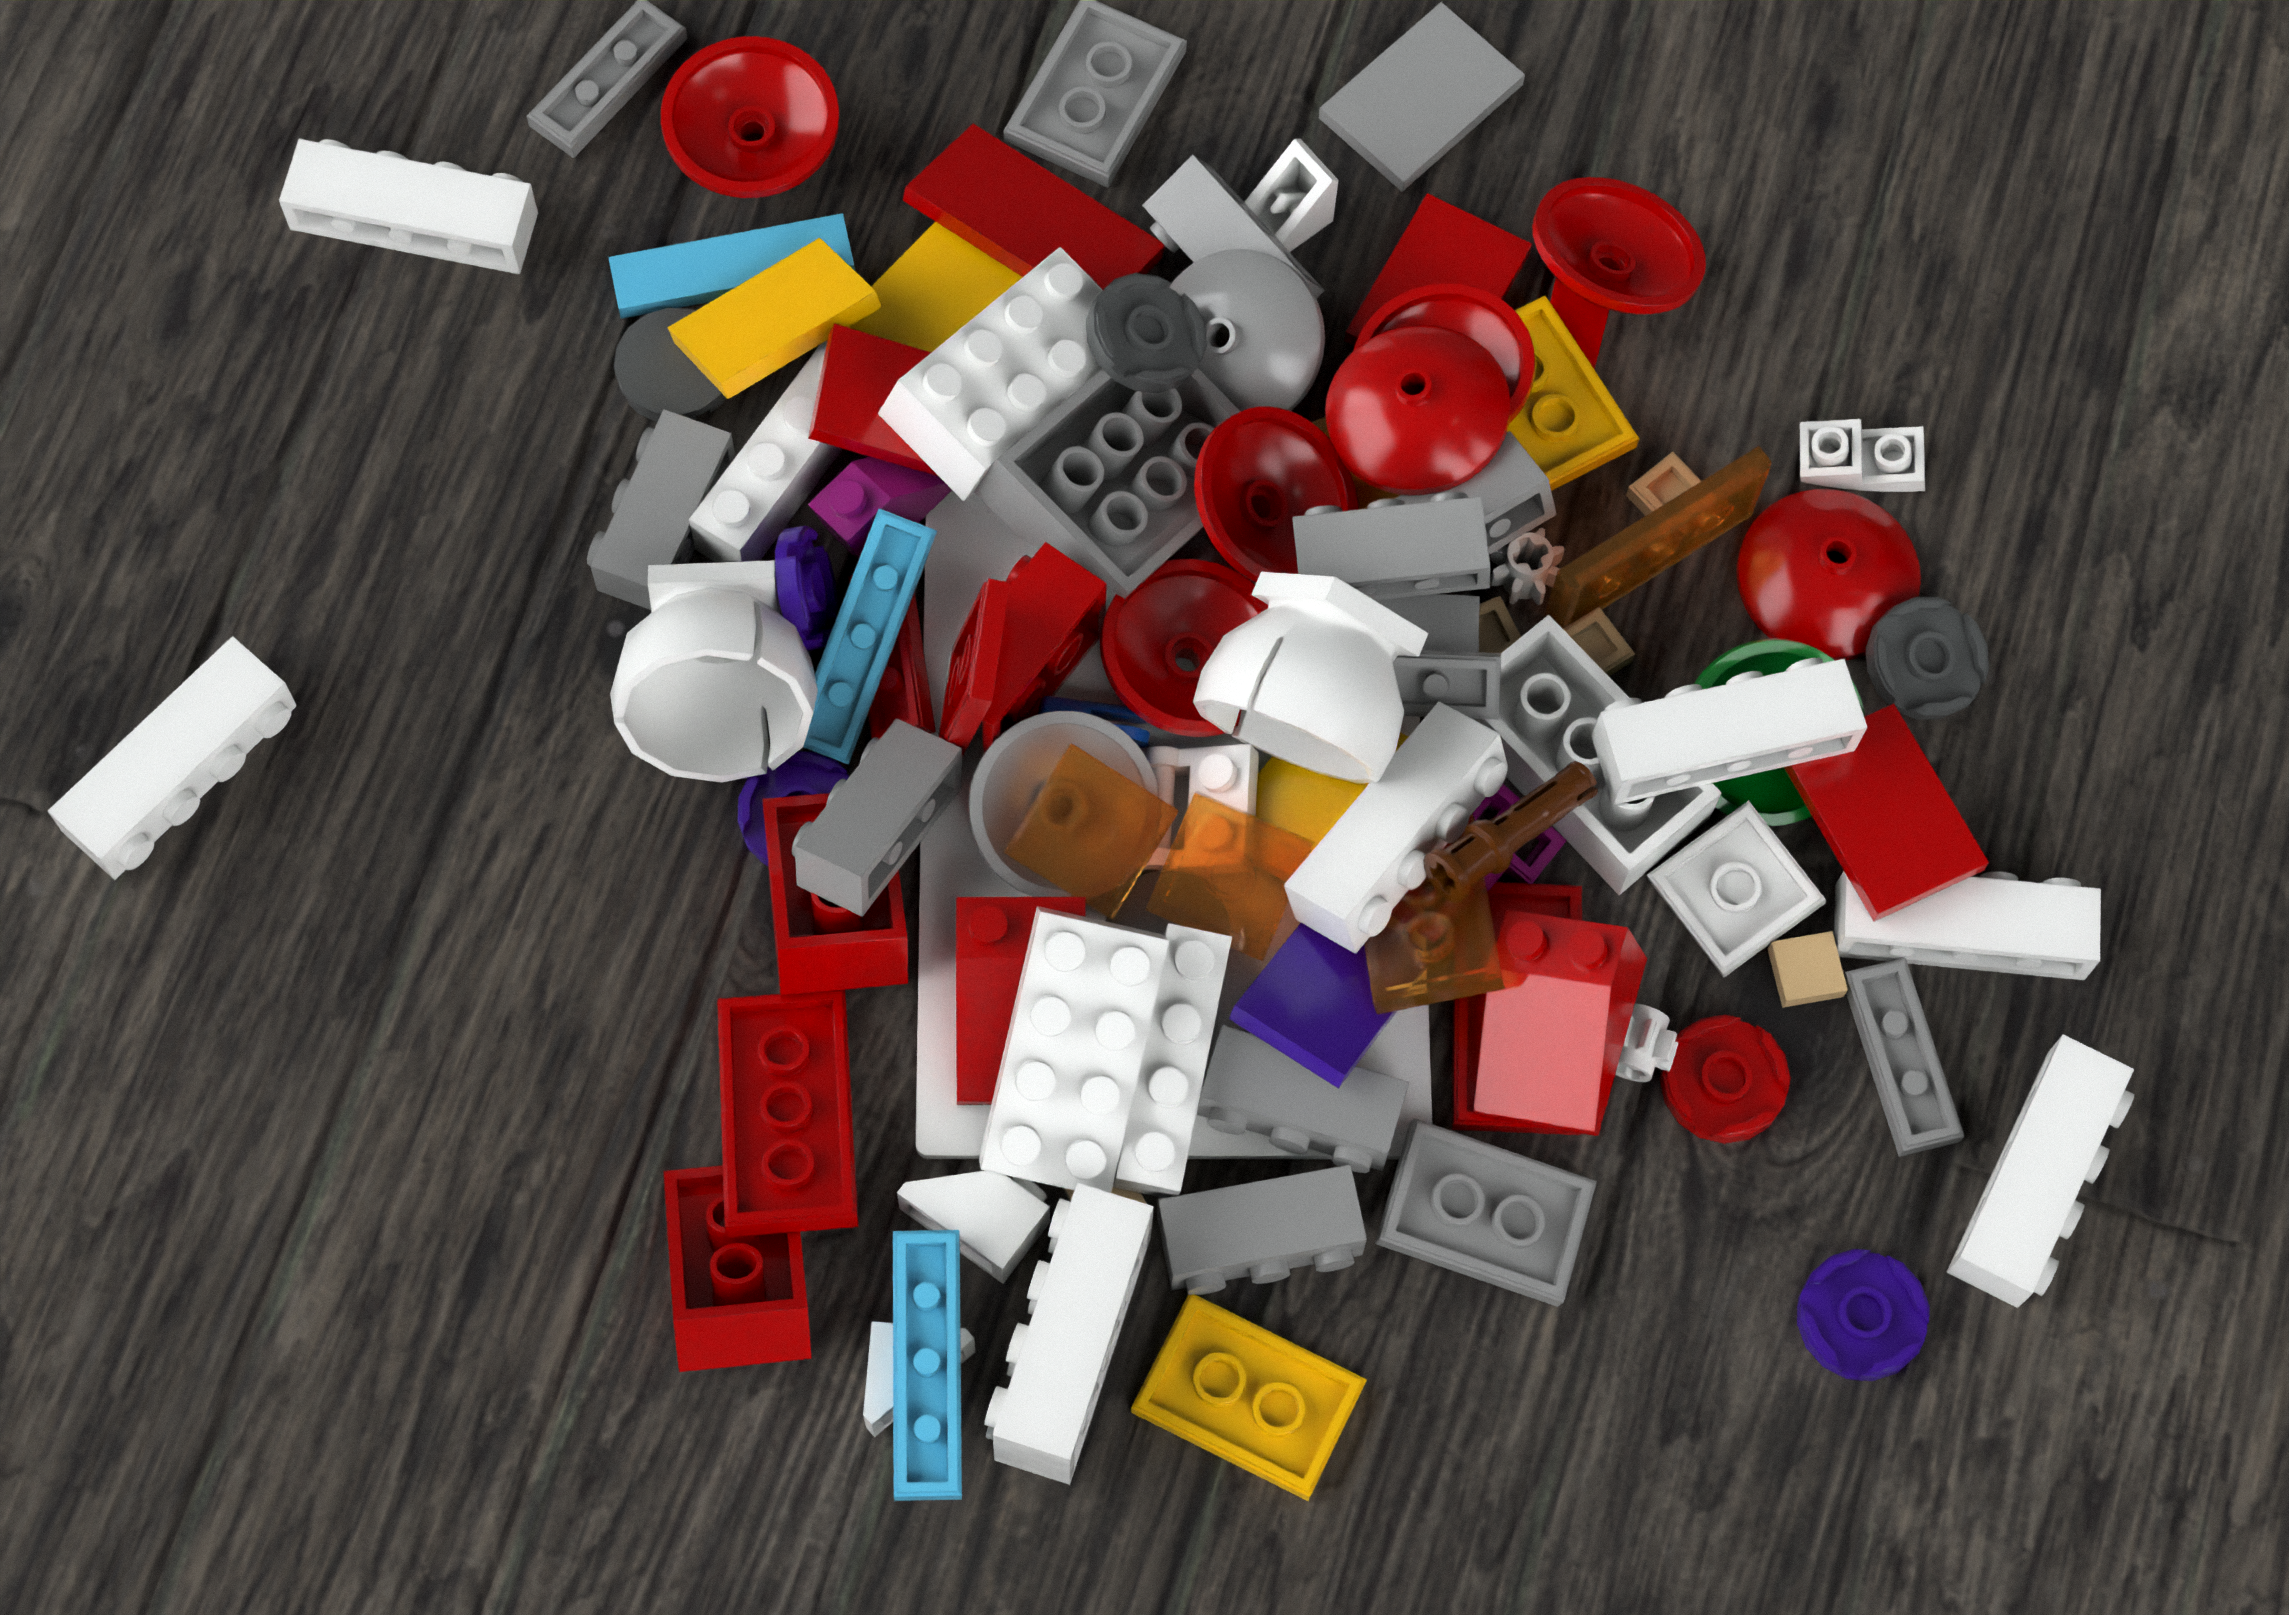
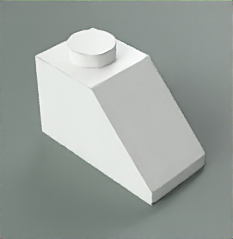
M978 1171L905 1182L897 1192L899 1209L928 1230H959L960 1253L1002 1284H1004L1050 1223V1207L1044 1203L1047 1196L1040 1187L1030 1180L1017 1177L1010 1179L1006 1175L994 1172Z

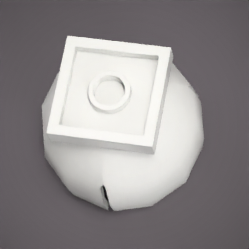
M775 560L648 565V590L652 613L627 632L610 693L614 724L632 754L671 776L723 783L767 774L768 766L775 770L804 747L818 691L812 661L796 627L780 615L775 577ZM767 720H768V728H769L770 743H771V744H770V751H769V741H768Z
M1261 572L1251 595L1268 604V609L1223 636L1201 671L1193 700L1197 711L1203 718L1225 733L1232 734L1233 732L1232 737L1246 744H1251L1254 748L1275 758L1321 775L1357 784L1377 783L1396 752L1404 717V709L1393 662L1398 655L1419 657L1429 633L1335 576ZM1240 709H1241L1242 711H1241V716H1240L1239 724H1238V726H1236L1235 729H1234V726H1235V723H1236V720H1237L1239 711H1240Z

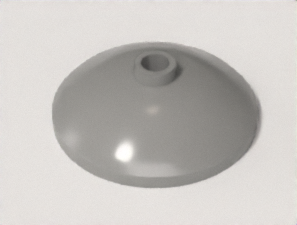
M1247 249L1216 252L1201 258L1186 268L1172 282L1169 288L1175 290L1180 296L1185 293L1196 304L1205 323L1207 347L1197 368L1240 411L1260 406L1278 407L1292 411L1303 400L1314 384L1324 354L1325 330L1323 316L1319 303L1308 283L1296 270L1282 260L1262 252ZM1226 326L1230 337L1224 346L1219 347L1215 336L1221 327Z
M1054 711L1038 714L1018 722L1003 732L990 745L978 763L969 793L970 826L976 845L984 860L1007 884L1032 897H1086L1087 900L1114 889L1124 882L1145 859L1154 841L1160 814V799L1156 778L1149 761L1139 746L1129 735L1109 721L1076 711ZM1056 794L1064 795L1070 803L1068 814L1061 819L1054 818L1048 810L1049 800Z

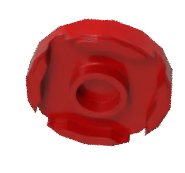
M1730 1015L1701 1018L1681 1030L1675 1040L1679 1044L1669 1072L1661 1070L1660 1075L1665 1105L1676 1121L1699 1138L1723 1144L1749 1140L1769 1128L1785 1105L1791 1079L1786 1056L1773 1036L1758 1025L1755 1028L1747 1022H1742V1018Z

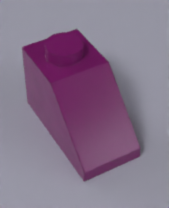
M867 457L852 461L808 505L829 533L859 561L878 509L919 523L952 489L938 476L873 457Z

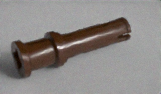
M1573 761L1554 777L1539 785L1490 821L1486 819L1473 821L1466 826L1464 836L1444 850L1437 848L1427 853L1423 859L1424 869L1433 887L1450 902L1458 903L1468 897L1472 885L1489 873L1496 875L1505 871L1513 859V853L1519 850L1520 847L1546 831L1576 807L1595 797L1598 793V788L1594 787L1597 782L1593 774L1582 763Z

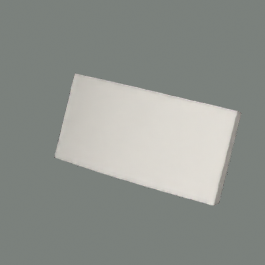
M1861 419L1800 422L1801 482L1860 491H1925L1924 428L1920 426L1862 429Z

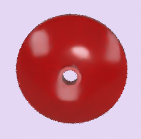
M743 36L711 44L692 55L681 65L671 78L662 99L661 127L665 145L670 156L680 170L691 180L718 194L738 198H759L790 190L807 180L822 166L831 153L838 135L839 106L835 88L829 76L809 54L781 40L760 36ZM752 133L763 136L756 141L744 140L747 135Z
M1603 177L1571 179L1560 183L1548 191L1541 200L1533 218L1532 228L1535 245L1552 274L1574 294L1601 308L1632 315L1667 312L1680 307L1690 300L1703 280L1706 270V256L1701 240L1694 228L1679 211L1665 200L1636 185Z
M1438 283L1408 290L1379 308L1360 332L1354 350L1381 333L1413 325L1445 327L1474 339L1495 358L1505 375L1511 403L1510 423L1524 407L1533 387L1535 355L1532 339L1527 327L1516 311L1506 302L1478 287L1458 283ZM1411 385L1404 392L1415 395L1422 392L1425 387L1422 385Z
M1413 325L1392 329L1363 343L1345 359L1337 370L1330 384L1325 406L1328 434L1335 452L1342 463L1365 483L1380 490L1400 495L1439 493L1461 485L1474 477L1490 463L1503 444L1511 415L1508 384L1495 358L1486 348L1469 336L1452 329L1433 325ZM1411 385H1422L1425 387L1422 392L1415 395L1404 392Z
M1270 406L1253 407L1240 411L1216 426L1200 450L1195 469L1194 487L1197 509L1202 524L1211 542L1223 558L1238 572L1254 582H1257L1261 572L1298 574L1292 517L1304 516L1307 510L1325 505L1338 506L1342 511L1358 510L1357 494L1351 473L1336 454L1331 440L1312 422L1292 411ZM1252 504L1255 506L1258 515L1254 511Z
M1813 489L1801 491L1786 496L1770 505L1755 519L1748 529L1737 560L1739 593L1745 609L1758 628L1770 639L1798 641L1824 652L1834 660L1845 659L1846 661L1866 656V645L1873 626L1889 609L1912 598L1919 597L1921 572L1919 560L1913 543L1903 527L1891 514L1874 502L1859 495L1840 490ZM1837 551L1845 557L1846 562L1841 564L1832 562L1828 558L1827 552Z
M1176 559L1166 561L1125 599L1116 594L1106 611L1102 623L1100 653L1106 676L1122 702L1147 723L1170 733L1190 737H1209L1225 734L1224 731L1199 714L1193 700L1201 671L1223 636L1268 609V604L1251 595L1255 585L1238 572L1217 563L1197 559ZM1186 658L1190 660L1195 670H1182L1177 665L1176 659ZM1240 709V711H1239V714H1238V717H1237V720H1236L1234 729H1235V727L1238 726V724H1239V720H1240V716H1241V711H1242L1241 709Z

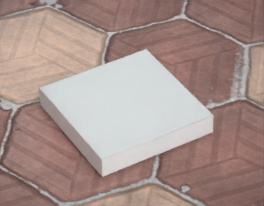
M1749 800L1647 874L1648 880L1723 978L1826 904L1824 896Z

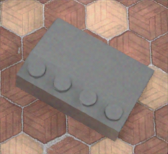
M1198 368L1178 388L1158 394L1134 391L1114 381L1101 369L998 457L974 493L1017 537L1038 549L1047 542L1106 582L1107 589L1125 599L1204 528L1195 498L1194 480L1197 459L1205 440L1216 426L1225 419L1240 412V410Z

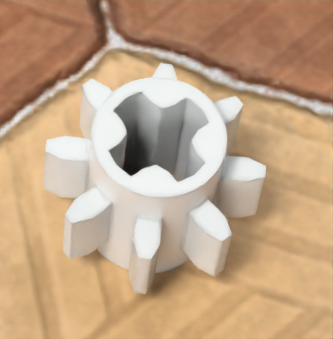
M1540 528L1536 533H1525L1511 541L1508 547L1503 546L1491 553L1490 560L1499 566L1492 571L1490 584L1491 586L1503 585L1504 589L1510 594L1509 603L1514 604L1518 598H1533L1534 602L1540 605L1543 603L1546 593L1545 585L1552 588H1560L1565 573L1555 566L1561 562L1565 549L1563 546L1552 547L1545 538V529Z
M1635 1003L1615 1075L1632 1081L1648 1082L1652 1078L1655 1067L1670 1071L1679 1043L1675 1041L1677 1033L1667 1030L1670 1019L1666 1014L1650 1006Z

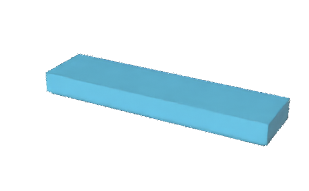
M843 213L608 257L620 318L644 315L666 308H681L711 302L818 238H821L855 271Z
M878 509L815 674L818 691L804 748L846 764L850 763L936 538L937 530Z
M959 1230L893 1231L894 1501L962 1499Z

